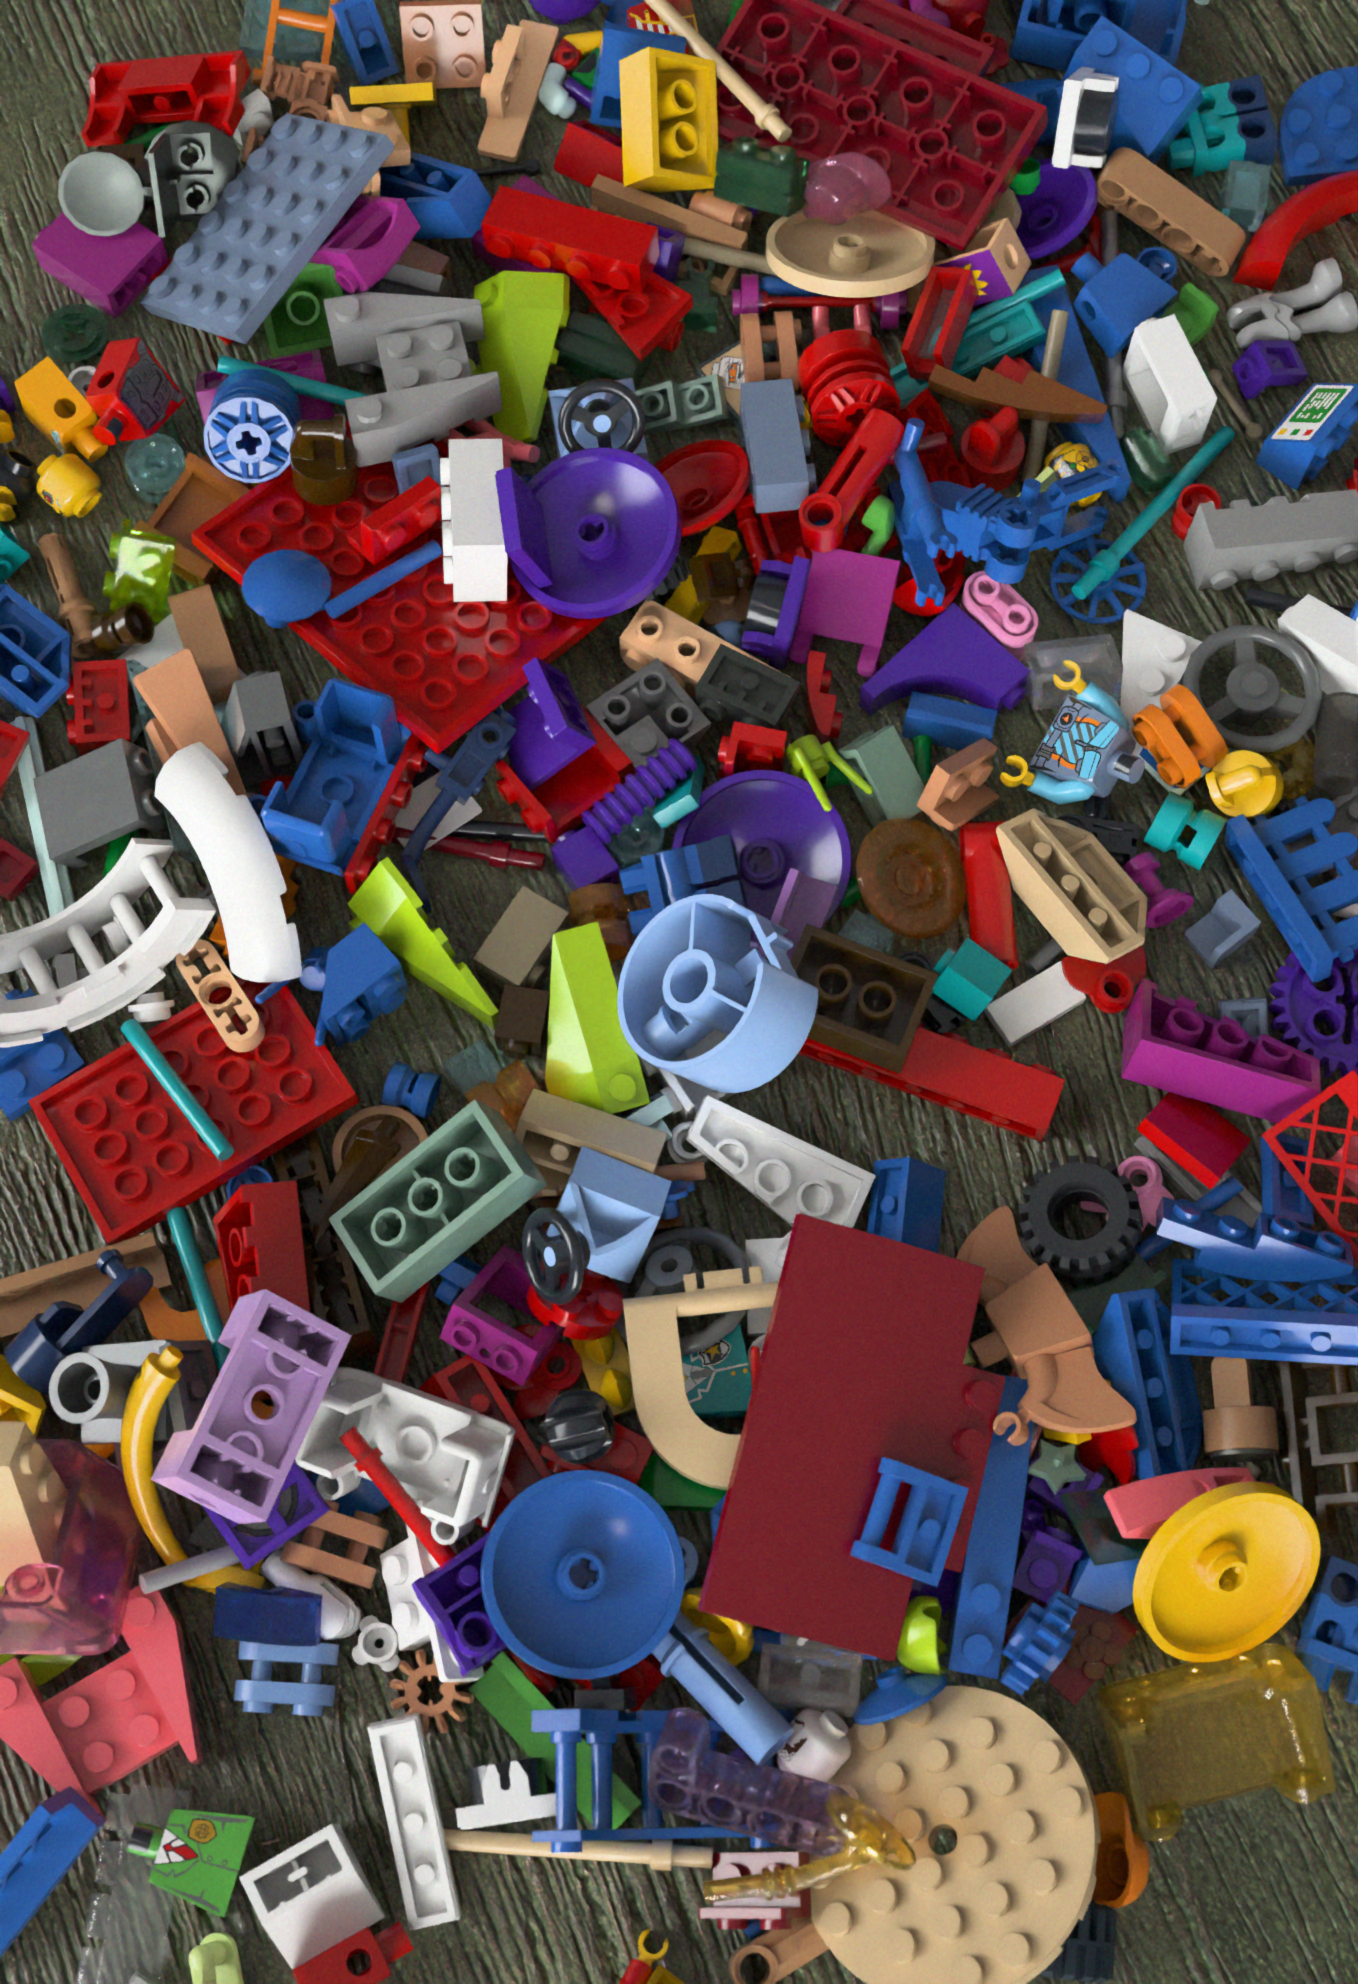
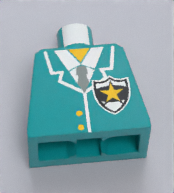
M739 1323L733 1332L711 1348L681 1357L688 1402L700 1420L745 1418L752 1392V1380Z

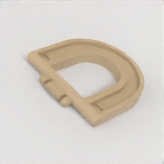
M761 1266L748 1268L750 1280L748 1284L743 1283L742 1268L703 1272V1289L697 1288L696 1273L683 1274L685 1292L622 1299L634 1405L640 1426L647 1440L657 1454L681 1475L699 1484L721 1490L728 1489L741 1435L726 1434L709 1427L699 1419L691 1408L685 1390L677 1318L773 1307L779 1281L763 1283V1270Z

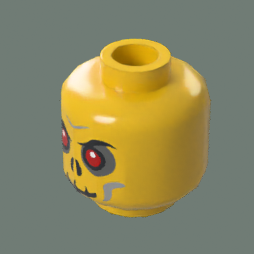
M74 453L64 454L60 457L52 454L37 469V473L40 475L36 486L38 495L63 517L68 518L76 515L78 518L87 515L102 497V493L99 492L101 485L100 477Z

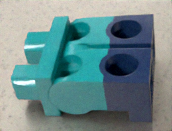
M1260 74L1202 88L1203 101L1179 133H1181L1182 138L1173 140L1165 150L1169 169L1190 167L1192 177L1205 175V170L1210 172L1220 171L1231 165L1253 161L1256 162L1257 167L1273 165L1278 137L1270 109H1268V102Z

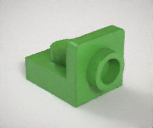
M1188 282L1182 287L1178 300L1159 319L1175 314L1190 346L1193 347L1211 331L1219 308L1208 293L1197 289L1192 283Z

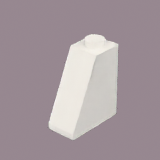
M1308 594L1296 605L1289 607L1278 619L1279 631L1287 634L1306 649L1319 671L1321 689L1358 723V622Z

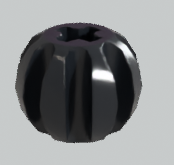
M589 1389L569 1390L553 1400L545 1415V1430L548 1442L554 1453L563 1461L571 1464L591 1463L605 1456L613 1446L616 1436L614 1416L608 1402L598 1392Z

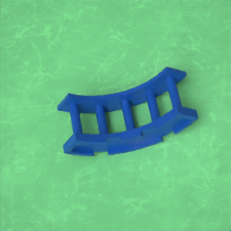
M775 1708L789 1724L793 1721V1710ZM595 1709L532 1710V1732L550 1733V1743H556V1830L532 1831V1842H551V1853L582 1852V1841L750 1837L751 1848L781 1847V1836H797V1825H775L773 1756L760 1766L753 1761L755 1826L718 1827L716 1743L721 1742L720 1733L726 1731L712 1716L711 1721H699V1712H682V1710L636 1711V1713H618V1710ZM666 1733H690V1742L696 1743L697 1827L663 1828L661 1743H666ZM581 1734H586V1744H591L592 1830H577L576 1743L582 1742ZM617 1734H636V1744H641L642 1828L613 1829L612 1744L617 1743Z

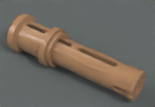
M57 533L44 535L38 541V546L59 600L60 607L57 613L59 623L66 627L67 632L72 637L71 655L77 658H88L100 654L102 651L96 645L91 630L92 620L97 614L95 604L87 599L83 592L66 538L61 533L59 535Z

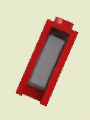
M931 266L901 347L910 379L928 381L936 364L951 371L952 363L975 300L979 299L972 270L956 266L949 268Z

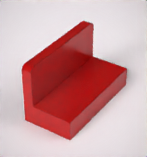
M586 120L568 122L553 168L555 171L591 188L597 174L624 184L622 138Z

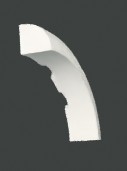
M193 743L177 751L163 765L156 779L154 796L171 812L180 824L206 872L224 927L230 972L242 979L254 982H281L301 977V954L295 923L287 924L280 895L285 893L287 888L270 841L250 801L243 794L236 796L225 779L228 769L203 743Z

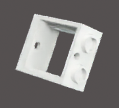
M1175 314L1161 319H1147L1134 329L1122 368V378L1161 455L1165 456L1201 443L1216 404L1217 396Z

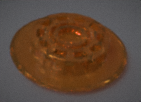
M896 818L875 826L861 843L856 862L858 886L867 907L884 926L899 935L913 939L933 938L951 928L963 910L967 889L965 871L960 857L943 834L922 821L910 818Z

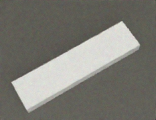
M415 1713L370 1723L368 1732L409 1929L415 1930L460 1920L461 1910L420 1714Z

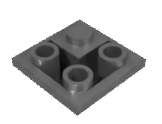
M658 658L586 706L589 714L632 761L635 774L637 773L636 767L638 765H647L646 759L649 756L656 757L658 755L657 750L660 747L666 749L669 746L668 740L671 738L680 740L691 750L711 727V722Z

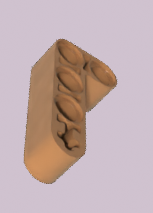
M1125 147L1114 150L1106 159L1102 168H1098L1093 175L1098 187V202L1094 214L1100 221L1103 212L1115 211L1117 213L1119 211L1202 272L1214 277L1226 275L1246 240V234L1243 229L1138 152Z

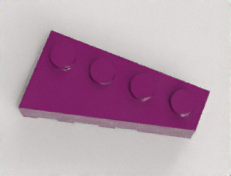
M1145 978L1142 979L1124 1015L1122 1078L1141 1085H1148L1179 1094L1186 1098H1193L1228 1110L1262 1118L1272 1123L1280 1122L1321 1092L1319 1059L1265 1034H1262L1258 1039L1252 1037L1239 1026L1240 1022L1225 1015L1218 1021L1194 1010L1197 1002L1182 995H1179L1177 1001L1156 992L1158 984ZM1307 1115L1299 1119V1121H1304ZM1290 1126V1127H1293V1128H1296V1129H1299V1128H1300V1127H1297V1126Z

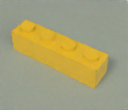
M713 525L709 533L704 536L701 547L693 557L702 554L729 552L733 562L740 553L742 546L736 532ZM691 573L686 581L680 582V585L676 587L672 597L666 601L664 607L698 625L711 601L698 602Z

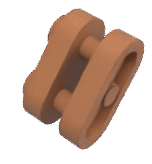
M777 311L773 313V325L760 326L758 313L740 314V343L745 383L792 378L794 391H798L797 363L801 356H797L796 345L802 344L800 319H793L792 311ZM774 342L776 362L764 363L762 343Z
M325 1499L331 1510L306 1527L301 1544L292 1541L285 1542L280 1561L351 1585L371 1589L377 1569L364 1565V1560L368 1548L380 1551L384 1549L389 1531L381 1528L383 1519L355 1510L353 1518L337 1513L340 1504ZM325 1534L350 1542L345 1558L320 1550Z

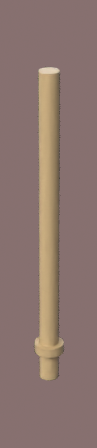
M644 0L677 36L686 37V45L698 57L716 61V76L755 116V123L762 130L768 129L779 142H784L790 137L792 130L779 117V110L771 103L766 104L667 0Z

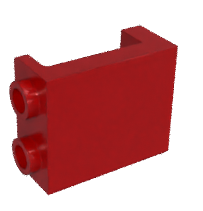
M581 704L579 705L597 743L533 791H529L517 777L514 768H510L503 759L495 763L499 777L495 785L501 796L509 805L516 802L523 810L520 814L527 827L534 834L541 831L551 844L556 842L564 833L582 824V812L585 810L592 811L595 801H604L603 795L606 792L613 793L615 791L614 786L618 782L623 785L626 782V775H635L633 763Z

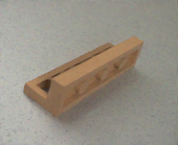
M597 174L591 185L592 204L589 209L644 224L651 222L684 233L688 238L747 251L748 233L638 189L624 187V184ZM692 256L690 259L680 261L677 277L727 296L741 268L727 265L730 267L722 280L707 274L703 266L715 261Z
M153 1232L0 1279V1343L14 1339L36 1314L45 1313L54 1302L66 1301L78 1304L85 1311L112 1282L107 1274H102L96 1266L99 1255L108 1249L119 1250L124 1257L123 1263L128 1269L145 1267L153 1276V1286L158 1288L160 1293L175 1289L164 1244Z

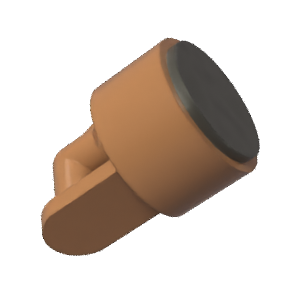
M1214 1357L1211 1364L1214 1409L1202 1412L1205 1455L1210 1456L1211 1460L1219 1462H1250L1274 1458L1275 1454L1280 1452L1276 1409L1265 1406H1253L1252 1375L1248 1360L1245 1358Z

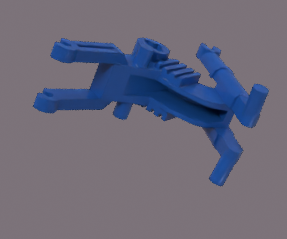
M917 418L908 419L901 443L897 448L894 458L901 479L895 480L888 485L887 496L895 505L894 524L903 546L902 554L904 560L909 564L917 586L915 602L918 606H925L927 597L932 598L936 606L942 605L945 586L940 581L932 559L937 557L939 549L944 550L949 558L954 557L955 551H963L964 556L967 558L972 556L971 560L976 563L979 560L986 561L985 572L991 579L1003 584H1014L1020 582L1025 575L1029 552L1043 547H1047L1052 551L1093 534H1101L1109 510L1106 508L1091 506L1084 512L1068 518L1066 516L1070 503L1116 487L1123 467L1121 462L1113 459L1103 460L1099 466L1053 482L1045 492L1039 493L1041 483L1036 479L1028 478L1024 480L1019 497L1003 499L1004 495L999 492L995 495V490L990 487L985 489L986 485L983 483L974 489L947 481L929 483L923 465L916 453L925 423Z

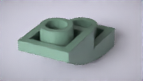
M717 373L679 385L670 380L635 391L644 409V434L684 429L729 418L723 377Z

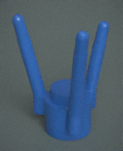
M333 946L314 947L307 953L301 962L302 976L298 977L305 988L323 993L327 955ZM293 979L272 982L255 997V1001L258 1004L263 1003ZM322 1001L314 1041L318 1047L324 1044L327 1031L321 1016Z

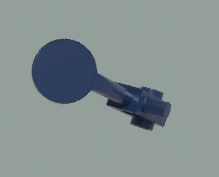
M496 707L480 720L453 757L445 751L437 754L431 748L427 750L423 757L442 771L435 783V786L441 791L411 834L400 856V866L403 877L422 901L423 905L421 907L426 915L431 914V905L418 870L421 856L431 835L453 804L457 801L464 806L472 794L477 796L486 783L484 777L498 758L503 759L512 745L509 742L517 731L514 728L517 721L502 708ZM489 736L494 742L486 743L483 737Z

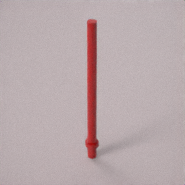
M355 1426L340 1436V1441L356 1460L354 1467L359 1473L362 1471L367 1473L439 1566L455 1557L457 1554L449 1545H442L433 1538L431 1533L432 1523L426 1515L421 1513L419 1506L381 1460L380 1457L383 1453L378 1446L372 1448ZM509 1648L506 1649L543 1696L547 1695L558 1685V1682L552 1675L532 1667L515 1655Z

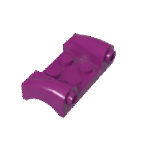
M359 195L308 263L332 265L336 271L335 278L345 291L349 293H354L355 291L364 293L389 273L421 226L404 199Z

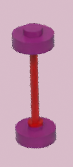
M741 274L740 289L732 290V315L767 313V307H854L855 305L868 304L871 313H878L880 330H897L899 315L906 314L907 306L906 289L888 295L864 298L836 296L767 297V291L758 290V274Z

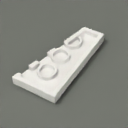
M708 1095L704 1097L686 1137L690 1144L792 1227L796 1214H803L853 1228L876 1176Z

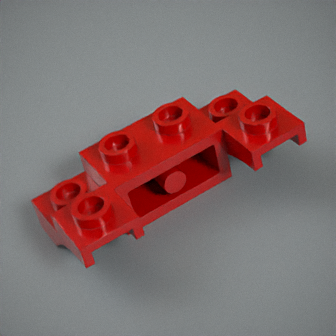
M237 50L97 63L89 78V111L85 126L81 132L86 146L123 144L133 124L181 120L210 123L229 136L233 135L245 112L240 94L252 72L244 51Z

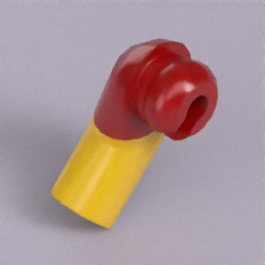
M603 31L565 35L554 50L553 62L562 65L566 71L572 70L586 53H591L596 47L600 49Z

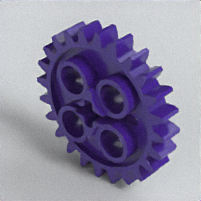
M1358 948L1353 950L1354 957L1350 961L1342 963L1339 957L1333 959L1330 977L1323 980L1328 985L1329 991L1327 992L1319 991L1312 985L1309 976L1293 951L1285 960L1287 966L1281 965L1275 973V976L1280 981L1274 982L1269 988V993L1278 998L1270 1002L1267 1010L1280 1013L1271 1023V1028L1285 1029L1286 1033L1281 1038V1042L1285 1044L1293 1042L1296 1049L1319 1059L1320 1064L1324 1065L1325 1078H1329L1336 1068H1340L1342 1077L1354 1068H1358V984L1356 981L1358 978ZM1338 969H1342L1345 971L1346 981L1344 982V984L1342 981L1341 972ZM1342 996V1004H1337V1001ZM1346 1009H1351V1012L1346 1016ZM1319 1020L1326 1023L1330 1027L1332 1035L1326 1036L1317 1032L1313 1021ZM1344 1029L1347 1041L1350 1043L1349 1045L1343 1042L1342 1032Z

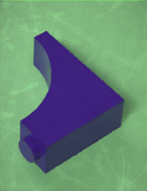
M952 603L862 685L859 706L872 716L889 703L911 696L912 691L924 694L933 693L955 696L977 706L997 710V714H999L1005 707L1012 710L1025 697L1028 691L1025 685L1030 670L956 604Z

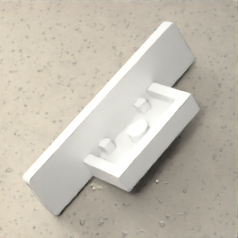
M411 1496L420 1509L428 1503ZM427 1516L432 1523L434 1518ZM406 1524L409 1538L379 1555L382 1565V1576L386 1584L392 1613V1623L397 1634L399 1651L416 1650L431 1641L441 1682L476 1681L484 1676L483 1667L481 1666L479 1669L462 1677L460 1666L450 1647L419 1602L412 1588V1583L421 1576H426L440 1566ZM455 1542L449 1544V1546L457 1554Z

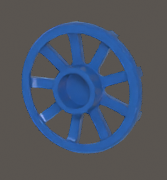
M1089 536L1085 540L1062 548L1050 571V589L1058 605L1078 620L1092 624L1117 622L1124 619L1126 609L1119 602L1113 590H1118L1135 597L1132 604L1127 608L1134 612L1141 604L1146 593L1147 579L1144 563L1140 562L1129 551L1123 558L1131 565L1119 568L1109 580L1101 581L1086 597L1091 600L1088 616L1081 614L1070 607L1078 598L1073 593L1062 598L1057 584L1076 583L1088 571L1089 566L1074 556V553L1087 549L1091 561L1097 555L1096 548L1108 549L1114 543L1104 539H1093V536ZM1066 561L1077 568L1081 574L1058 573L1062 563ZM1130 574H1136L1138 587L1120 582L1117 579ZM1107 599L1116 615L1096 617L1098 601Z

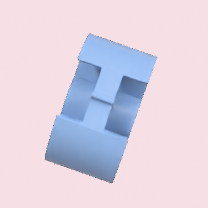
M714 894L686 897L659 912L645 926L633 943L624 962L619 980L618 1016L624 1036L632 1049L641 1058L659 1069L677 1074L709 1089L723 1093L749 1091L760 1087L780 1074L795 1058L806 1041L815 1018L818 1001V988L798 978L786 954L794 945L793 941L783 937L789 930L731 899ZM751 930H754L769 962L760 955L758 949L754 948L750 952ZM716 1029L728 1035L712 1050L688 1060L685 1050L694 1047L713 1030Z

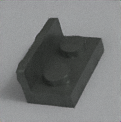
M720 644L696 685L695 704L705 716L715 721H722L723 719L731 724L736 721L778 730L782 719L799 692L800 682Z

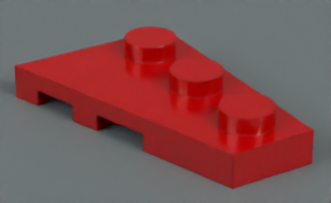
M654 272L651 273L642 294L629 290H619L607 284L588 279H578L570 275L641 362L693 307V295Z

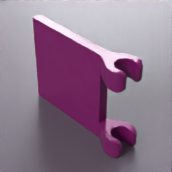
M834 549L823 553L814 551L797 631L790 649V659L798 664L807 665L809 650L813 651L814 637L817 635L864 645L858 661L857 672L867 678H871L877 673L880 668L882 647L901 561L841 549Z

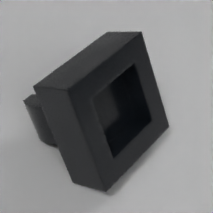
M620 1672L607 1677L590 1679L592 1687L574 1691L575 1709L627 1710L637 1707L636 1686H619Z

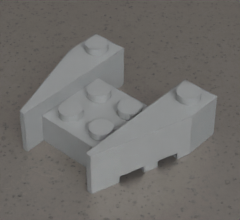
M361 292L323 300L337 366L379 359L386 392L345 400L354 448H356L358 467L392 461V454L413 449L415 446L431 438L437 442L450 436V429L470 419L476 423L502 410L497 371L472 376L465 342L485 339L480 300Z

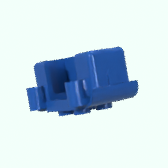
M332 678L327 681L317 702L303 700L298 702L293 709L299 738L303 742L310 744L287 791L285 792L283 782L276 781L268 798L264 795H253L248 800L266 832L275 855L344 877L345 870L412 732L398 721L395 703L390 695Z

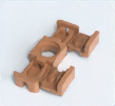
M268 55L260 91L269 100L274 101L275 96L287 98L288 104H291L289 114L326 122V110H329L327 103L333 81L340 82L337 69L331 65L305 61L301 65L304 72H301V68L279 64L276 62L275 56ZM278 75L274 87V92H272L275 76ZM253 127L249 128L241 159L243 167L247 165V159L257 149L258 143H260V148L265 139L264 136L258 135L256 128Z

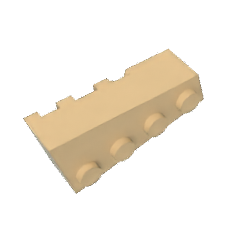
M0 1421V1586H6L10 1596L6 1597L3 1605L8 1616L63 1619L84 1556L88 1555L91 1550L93 1531L26 1422Z

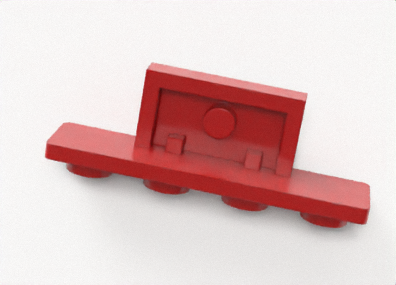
M411 733L345 870L344 876L350 894L355 895L378 865L377 856L382 845L388 846L393 838L396 827L395 818L399 809H406L413 793L412 782L417 772L422 773L428 764V761L423 757L429 747L413 733Z

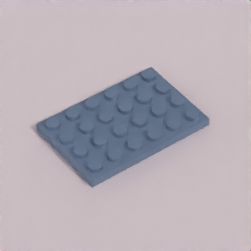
M286 113L274 123L270 135L260 148L250 154L247 159V165L237 178L224 188L223 196L213 209L200 219L198 228L190 239L176 250L173 261L163 274L150 284L149 292L140 303L150 314L246 344L394 150V144L386 134Z

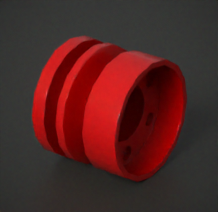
M844 329L832 331L817 338L804 350L797 363V379L802 395L807 403L812 426L819 439L831 446L845 448L871 409H881L898 418L901 400L878 339L866 331Z

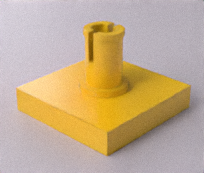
M432 82L349 87L351 105L357 110H364L367 107L390 109L409 147L408 109L417 106L438 105L436 87Z

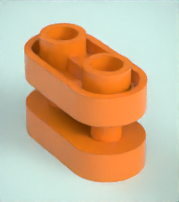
M1176 684L1160 696V704L1163 711L1159 707L1149 704L1133 716L1134 727L1132 728V733L1136 741L1152 754L1157 762V772L1162 780L1169 786L1176 785L1179 788L1185 789L1201 777L1199 763L1206 768L1215 767L1228 754V748L1223 737L1195 695L1185 686Z

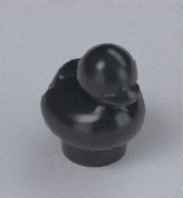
M5 449L0 458V486L10 489L17 503L25 502L33 496L35 484L32 475L37 468L36 464L27 456L12 449ZM9 504L14 510L15 518L11 521H0L1 524L8 525L15 519L20 518L17 504Z

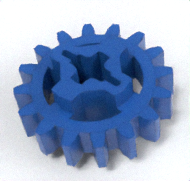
M1056 1590L1053 1596L1049 1597L1043 1608L1034 1602L1030 1605L1025 1615L1013 1629L1002 1651V1654L1007 1656L1009 1660L999 1682L1022 1696L1025 1690L1030 1688L1035 1678H1039L1045 1683L1048 1681L1053 1671L1068 1653L1072 1639L1077 1632L1070 1627L1071 1620L1078 1611L1079 1603L1062 1591Z

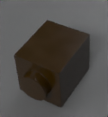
M508 984L504 985L494 1034L497 1050H503L505 1056L519 1060H528L531 1055L542 1057L548 1028L550 991Z

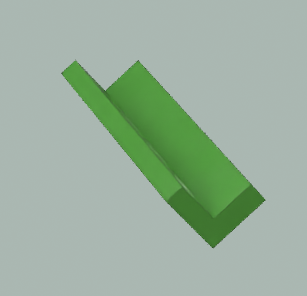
M502 1651L492 1661L494 1665L469 1690L531 1758L544 1757L546 1775L556 1785V1743H550V1733L532 1732V1710L557 1709ZM581 1737L582 1742L576 1743L577 1809L592 1824L591 1746L586 1744V1741ZM612 1770L613 1829H617L642 1802Z

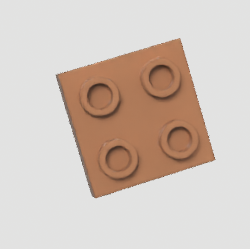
M482 0L400 2L399 10L406 84L432 82L436 88L481 87L482 79L486 72Z

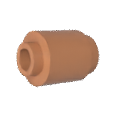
M710 189L706 192L697 191L688 209L746 233L752 221V213L748 211V204L745 200Z

